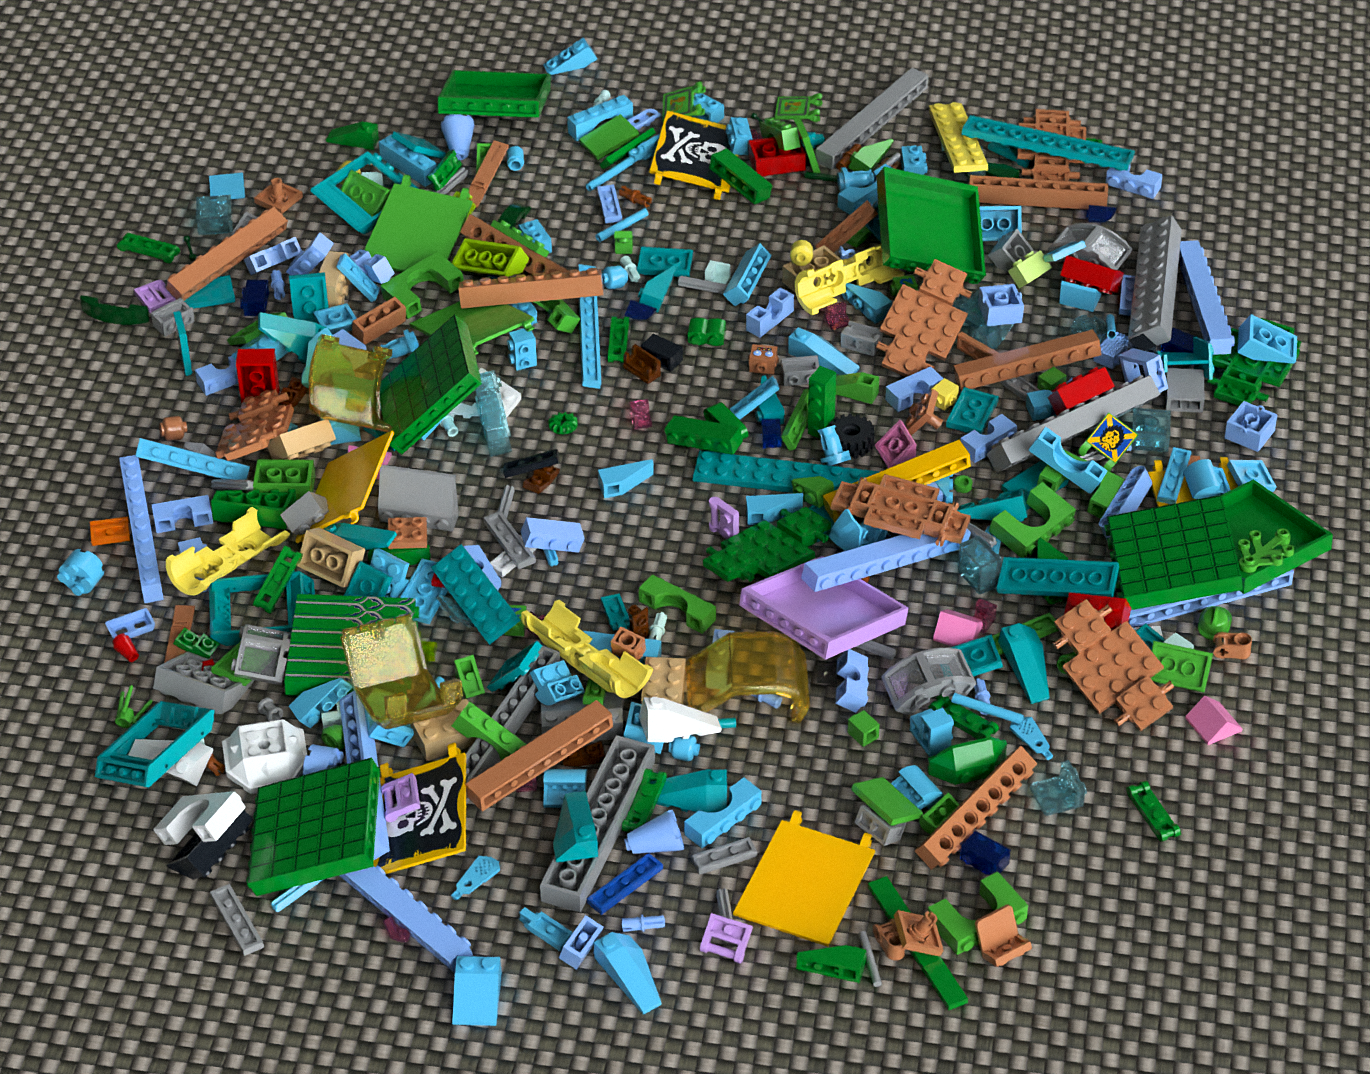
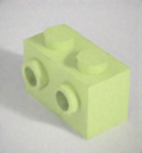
M1041 250L1037 253L1033 251L1024 256V261L1019 259L1012 264L1013 268L1008 270L1019 289L1052 268L1049 262L1044 261V254Z

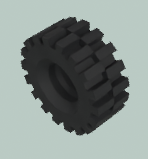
M848 414L847 417L840 415V419L836 417L834 422H830V426H836L835 431L839 436L843 452L849 450L850 456H853L854 459L858 458V455L861 457L865 456V452L869 454L870 449H873L874 425H872L870 420L867 421L866 417L860 418L858 414L855 417L852 414Z

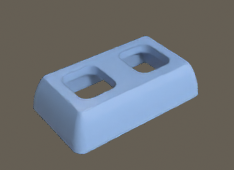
M147 608L105 622L113 639L117 636L115 632L121 629H126L127 632L123 634L133 638L151 632L155 627V622ZM141 622L146 624V626L137 629L134 627L135 624Z

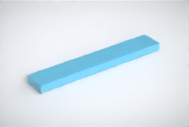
M142 438L139 439L135 455L143 459L222 479L247 480L250 466L218 459Z

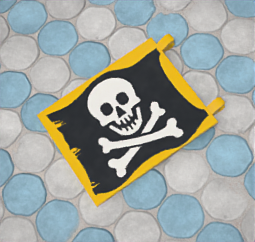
M667 111L649 173L655 174L654 184L660 185L662 176L715 189L713 199L720 200L722 191L729 193L731 185L709 168L712 154L726 148L731 151L726 134V125Z
M455 742L448 744L449 757L394 774L392 768H389L388 762L380 765L381 787L408 774L413 773L415 775L421 808L397 817V820L394 822L386 821L390 851L375 859L374 867L378 865L388 874L466 851L465 752L461 753V750L456 748ZM394 791L392 796L394 807H396L397 799L396 792ZM382 795V797H383V804H384V812H386L385 799H384V796Z

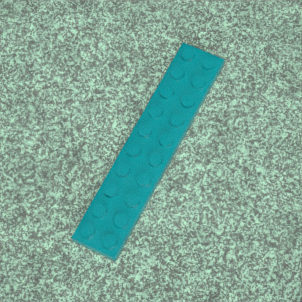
M973 115L969 116L962 128L961 134L966 135L968 138H979L986 142L993 141L1001 145H1012L1018 149H1030L1036 153L1044 152L1051 156H1062L1068 160L1076 159L1083 163H1094L1101 167H1112L1119 171L1128 170L1135 153L1134 150Z
M699 451L693 481L793 493V479L822 476L832 481L834 490H837L842 481L852 484L859 481L861 477L864 479L881 471Z

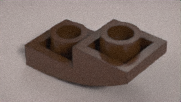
M293 377L288 387H283L280 394L286 392L289 400L280 402V405L286 406L291 404L292 407H295L302 400L308 388L301 384V379Z
M551 465L534 470V475L523 482V488L537 494L541 493L557 477L560 469Z
M602 741L575 751L563 759L564 766L578 767L603 762L606 753Z

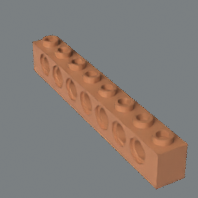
M469 214L460 233L465 235L466 239L493 242L494 240V243L520 246L529 257L522 272L527 271V276H533L535 273L551 274L554 271L569 272L564 267L534 252Z
M1022 746L1012 751L915 850L916 854L931 870L936 866L940 868L950 860L947 856L950 853L954 855L962 847L960 843L968 841L974 835L972 831L975 828L978 830L986 823L984 818L987 815L991 817L998 810L996 806L999 803L1001 805L1010 798L1009 793L1011 791L1014 793L1022 786L1020 781L1022 779L1027 780L1034 773L1032 769L1037 765V762Z

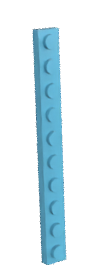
M578 264L577 270L586 271L589 268L596 267ZM597 296L578 298L582 386L600 389L601 365Z

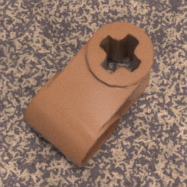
M1219 632L1214 635L1213 642L1215 647L1213 653L1215 657L1221 659H1247L1251 655L1252 638L1249 634Z
M890 919L888 923L882 925H873L875 939L881 945L886 956L891 960L902 959L905 956V949L902 948L895 919Z

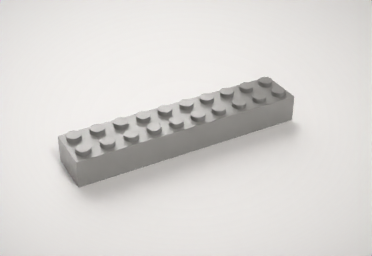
M1172 215L1162 217L1152 223H1147L1140 229L1128 338L1132 339L1144 334L1156 346L1171 341L1182 232Z
M1141 375L1130 383L1126 382L1116 389L1108 390L1101 396L1097 395L1091 398L1086 403L1082 402L1074 406L1071 410L1067 409L1055 417L1051 416L1040 424L1036 423L1025 431L1021 430L1013 434L1014 436L1010 438H1003L998 443L992 445V450L986 454L995 472L999 473L1035 456L1028 450L1045 427L1060 436L1061 443L1097 427L1108 412L1118 418L1144 406L1161 394L1151 375L1145 378Z
M615 736L587 792L597 835L598 857L556 863L554 856L540 884L541 902L581 913L622 830L623 820L628 815L643 779L644 771L646 768L652 769L655 763V745Z

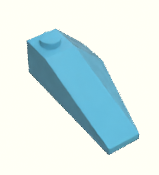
M799 327L789 336L788 354L795 357L818 355L819 366L833 370L838 375L852 374L859 370L860 366L821 336Z
M611 932L594 941V958L643 1015L661 1005V1000L644 953L631 936Z

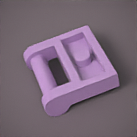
M156 280L134 289L135 296L143 306L148 307L150 314L176 300L166 289V285L162 280ZM157 291H160L165 299H162Z
M711 497L709 499V507L711 508L709 530L720 533L725 539L738 534L739 512L720 498ZM718 509L720 510V522L718 518Z
M413 773L382 785L381 793L385 799L386 812L384 815L387 822H394L397 820V817L421 808L417 780ZM394 791L396 792L397 799L396 807H394L392 796Z
M711 913L700 945V951L705 953L709 951L734 959V962L741 964L753 927ZM714 937L738 945L737 950L734 951L712 944L711 938Z

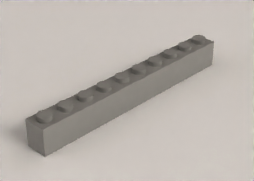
M914 68L905 72L903 76L886 88L883 93L866 105L863 110L857 113L850 121H847L844 126L816 148L817 163L833 170L836 164L843 158V154L849 151L854 144L862 145L928 88V74Z
M542 646L538 652L540 654L533 663H530V670L524 676L519 677L492 716L496 722L512 734H516L538 702L535 696L538 689L530 672L534 669L559 662V651ZM477 738L466 753V783L485 772L489 767L494 766L500 757L496 749L481 738ZM466 791V805H467V803L469 802L470 799L467 797V791Z

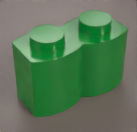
M704 318L690 319L688 343L693 345H724L726 335L725 320L717 318L709 320Z

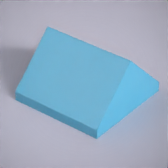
M1062 281L1059 304L1094 312L1102 293L1093 288Z
M347 303L313 312L316 323L329 328L332 335L342 329L346 332L351 331L352 321L357 319Z

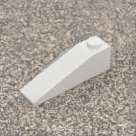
M643 697L639 720L647 742H672L677 737L687 739L692 734L703 736L721 732L722 728L717 716L664 698Z
M135 739L128 755L153 760L174 740ZM198 742L165 774L197 786L214 749Z

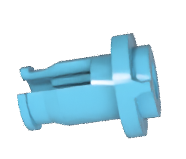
M842 167L841 172L837 173L839 191L842 192L850 186L860 188L874 184L872 170L848 172L846 167Z
M404 330V336L394 339L385 345H380L386 362L391 358H398L412 353L419 347L414 331Z
M835 425L817 430L818 433L820 432L821 444L825 457L820 460L821 463L826 462L828 466L851 460L849 450L843 452L839 436L835 431Z

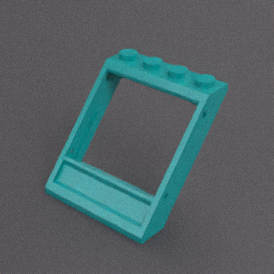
M367 151L312 187L310 191L354 229L362 234H367L374 229L381 212L372 217L335 185L346 179L351 170L356 172L367 164H373L395 184L401 185L404 175L393 171L395 168L388 162L385 164L381 161L383 158L376 152L372 154ZM411 182L410 187L418 188L415 184Z
M300 571L293 572L286 585L288 625L263 628L292 633L297 594L315 595L314 580ZM269 574L221 578L210 584V637L224 646L237 645L242 638H239L240 630H231L230 593L260 590Z
M159 701L97 757L95 777L150 787L212 731L215 710ZM159 725L185 729L179 737L153 760L126 755L130 752L135 739H144Z

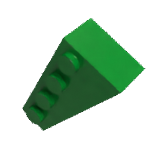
M271 489L270 493H260V490H252L248 493H243L242 490L216 491L211 501L212 519L233 523L246 515L249 508L254 507L257 510V520L260 527L287 529L288 526L280 514L296 502L295 489H288V492H279V489Z

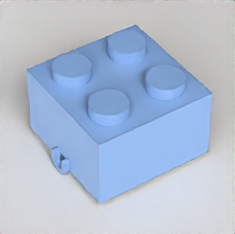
M1015 284L979 288L978 306L987 326L1022 323L1024 304L1022 302L1021 292L1018 293Z
M1243 401L1227 421L1225 439L1259 452L1275 431L1277 414L1265 410L1262 405L1255 406Z

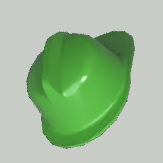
M1210 606L1203 609L1198 622L1199 633L1209 640H1213L1216 633H1228L1232 621L1231 613L1219 606Z

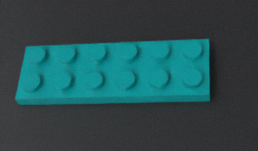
M462 544L431 567L489 645L521 621Z
M1004 557L997 584V592L1001 594L1068 597L1070 592L1113 597L1119 563Z

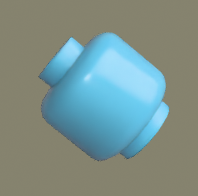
M621 266L606 267L602 273L603 284L607 289L623 288L628 281L627 271Z
M690 735L687 739L677 737L669 743V753L672 754L674 759L691 761L694 756L699 754L700 744H697L696 737Z

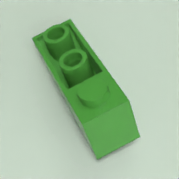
M864 372L836 376V395L873 404L879 393V376Z

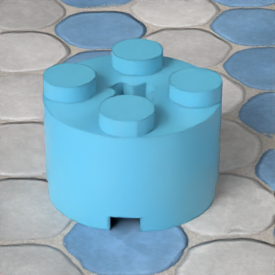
M81 549L72 551L60 566L57 575L58 580L70 588L77 596L91 592L104 575V571L101 568L103 566L101 560L89 551L85 553L80 552Z

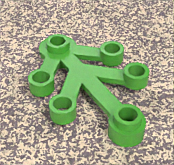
M1284 528L1278 529L1275 537L1263 547L1261 544V532L1257 530L1250 531L1249 540L1241 539L1238 541V549L1242 553V558L1239 560L1241 570L1252 573L1256 571L1258 566L1282 565L1283 556L1291 557L1294 555V546L1289 545L1291 536L1289 531ZM1250 541L1252 542L1255 550V553L1253 555H1251L1249 552ZM1277 545L1283 546L1282 549L1272 550ZM1262 557H1271L1269 559H1261Z

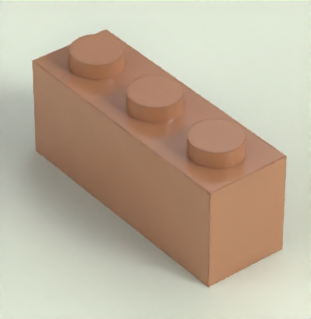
M393 297L353 320L352 335L364 345L404 323L406 321V307L396 297Z

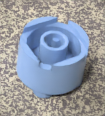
M312 744L308 749L312 750L310 756H305L303 775L340 766L343 762L344 753L339 751L338 748Z

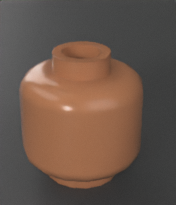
M180 416L165 417L159 423L160 435L166 441L181 440L184 437V433L187 432L186 421L183 422Z

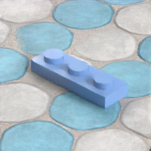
M614 184L597 186L605 224L620 222L622 214Z
M1123 275L1119 314L1131 315L1135 276Z

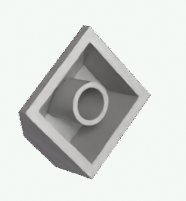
M1015 229L1003 235L988 256L998 269L1008 272V270L1013 268L1012 264L1019 259L1024 261L1025 255L1032 251L1036 252L1019 230Z
M308 491L280 516L292 533L303 535L306 530H310L313 524L323 520L324 515L329 512L327 499Z

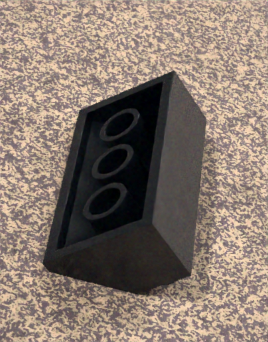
M243 810L217 841L203 842L199 835L195 833L167 864V867L192 880L207 877L212 872L211 867L225 857V851L233 848L237 843L236 839L249 830L248 825L253 819Z

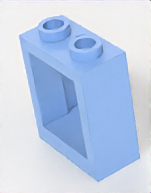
M1131 348L1119 355L1125 383H1130L1133 379L1141 376L1139 365H1143L1145 377L1152 376L1159 392L1168 389L1161 355L1136 348Z

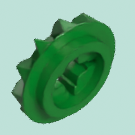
M558 412L557 415H552L551 419H549L548 426L554 433L569 434L576 430L578 421L573 413L567 414L565 412L561 414Z

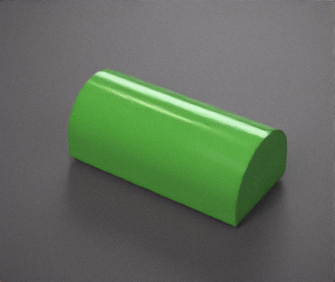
M948 792L919 819L920 826L925 832L931 834L959 806V803Z

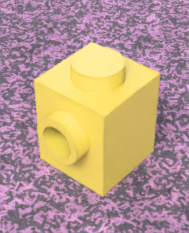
M945 378L931 388V390L934 389L939 392L935 406L944 411L948 407L953 406L958 400L959 386Z

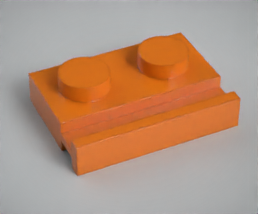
M128 516L90 521L92 546L131 541Z

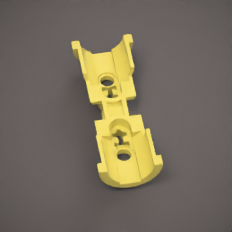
M881 244L859 252L851 258L839 260L816 270L807 269L800 272L795 279V293L802 308L807 313L815 315L819 313L818 309L837 302V299L833 297L845 293V284L856 280L858 286L872 281L882 284L892 280L894 277L905 276V274L899 268L883 265ZM870 256V263L867 265L866 259ZM817 277V278H818V282H817V284L814 286L813 281H814V279Z
M251 507L247 510L246 515L233 522V531L219 538V542L223 546L215 551L206 546L194 553L195 547L192 546L177 556L170 555L167 557V574L178 590L187 595H198L205 591L212 582L237 569L238 566L258 555L263 550L286 541L290 533L284 530L271 538L260 530L257 510Z
M561 600L554 601L550 612L542 621L527 610L521 613L523 625L537 634L543 644L559 651L560 656L567 663L585 674L607 692L615 693L621 698H628L639 692L648 682L653 671L652 667L648 664L643 665L626 651L623 652L619 659L607 649L599 651L589 643L592 638L578 628L581 618L567 609L565 603Z

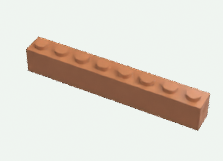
M970 175L969 185L978 186L979 203L1106 211L1108 184Z
M275 207L270 210L266 209L261 213L260 217L250 220L247 226L237 229L234 235L224 238L221 244L211 247L208 253L198 256L192 264L185 265L179 273L172 274L167 280L166 289L176 300L182 298L185 301L285 231L288 220Z
M589 268L586 271L574 269L565 273L561 271H554L551 274L535 273L533 276L520 274L508 278V276H501L498 279L482 278L479 281L466 279L459 283L458 288L461 308L602 296L604 292L602 270H597V268Z
M1092 329L953 365L955 381L962 391L964 387L973 389L1050 369L1053 366L1058 367L1101 356L1100 340Z
M597 700L586 705L582 710L569 716L560 724L553 726L549 731L536 737L535 740L522 746L496 765L489 767L477 777L472 778L465 784L467 797L483 812L613 728L612 713Z

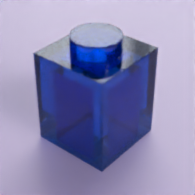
M762 419L761 434L763 448H781L780 419Z

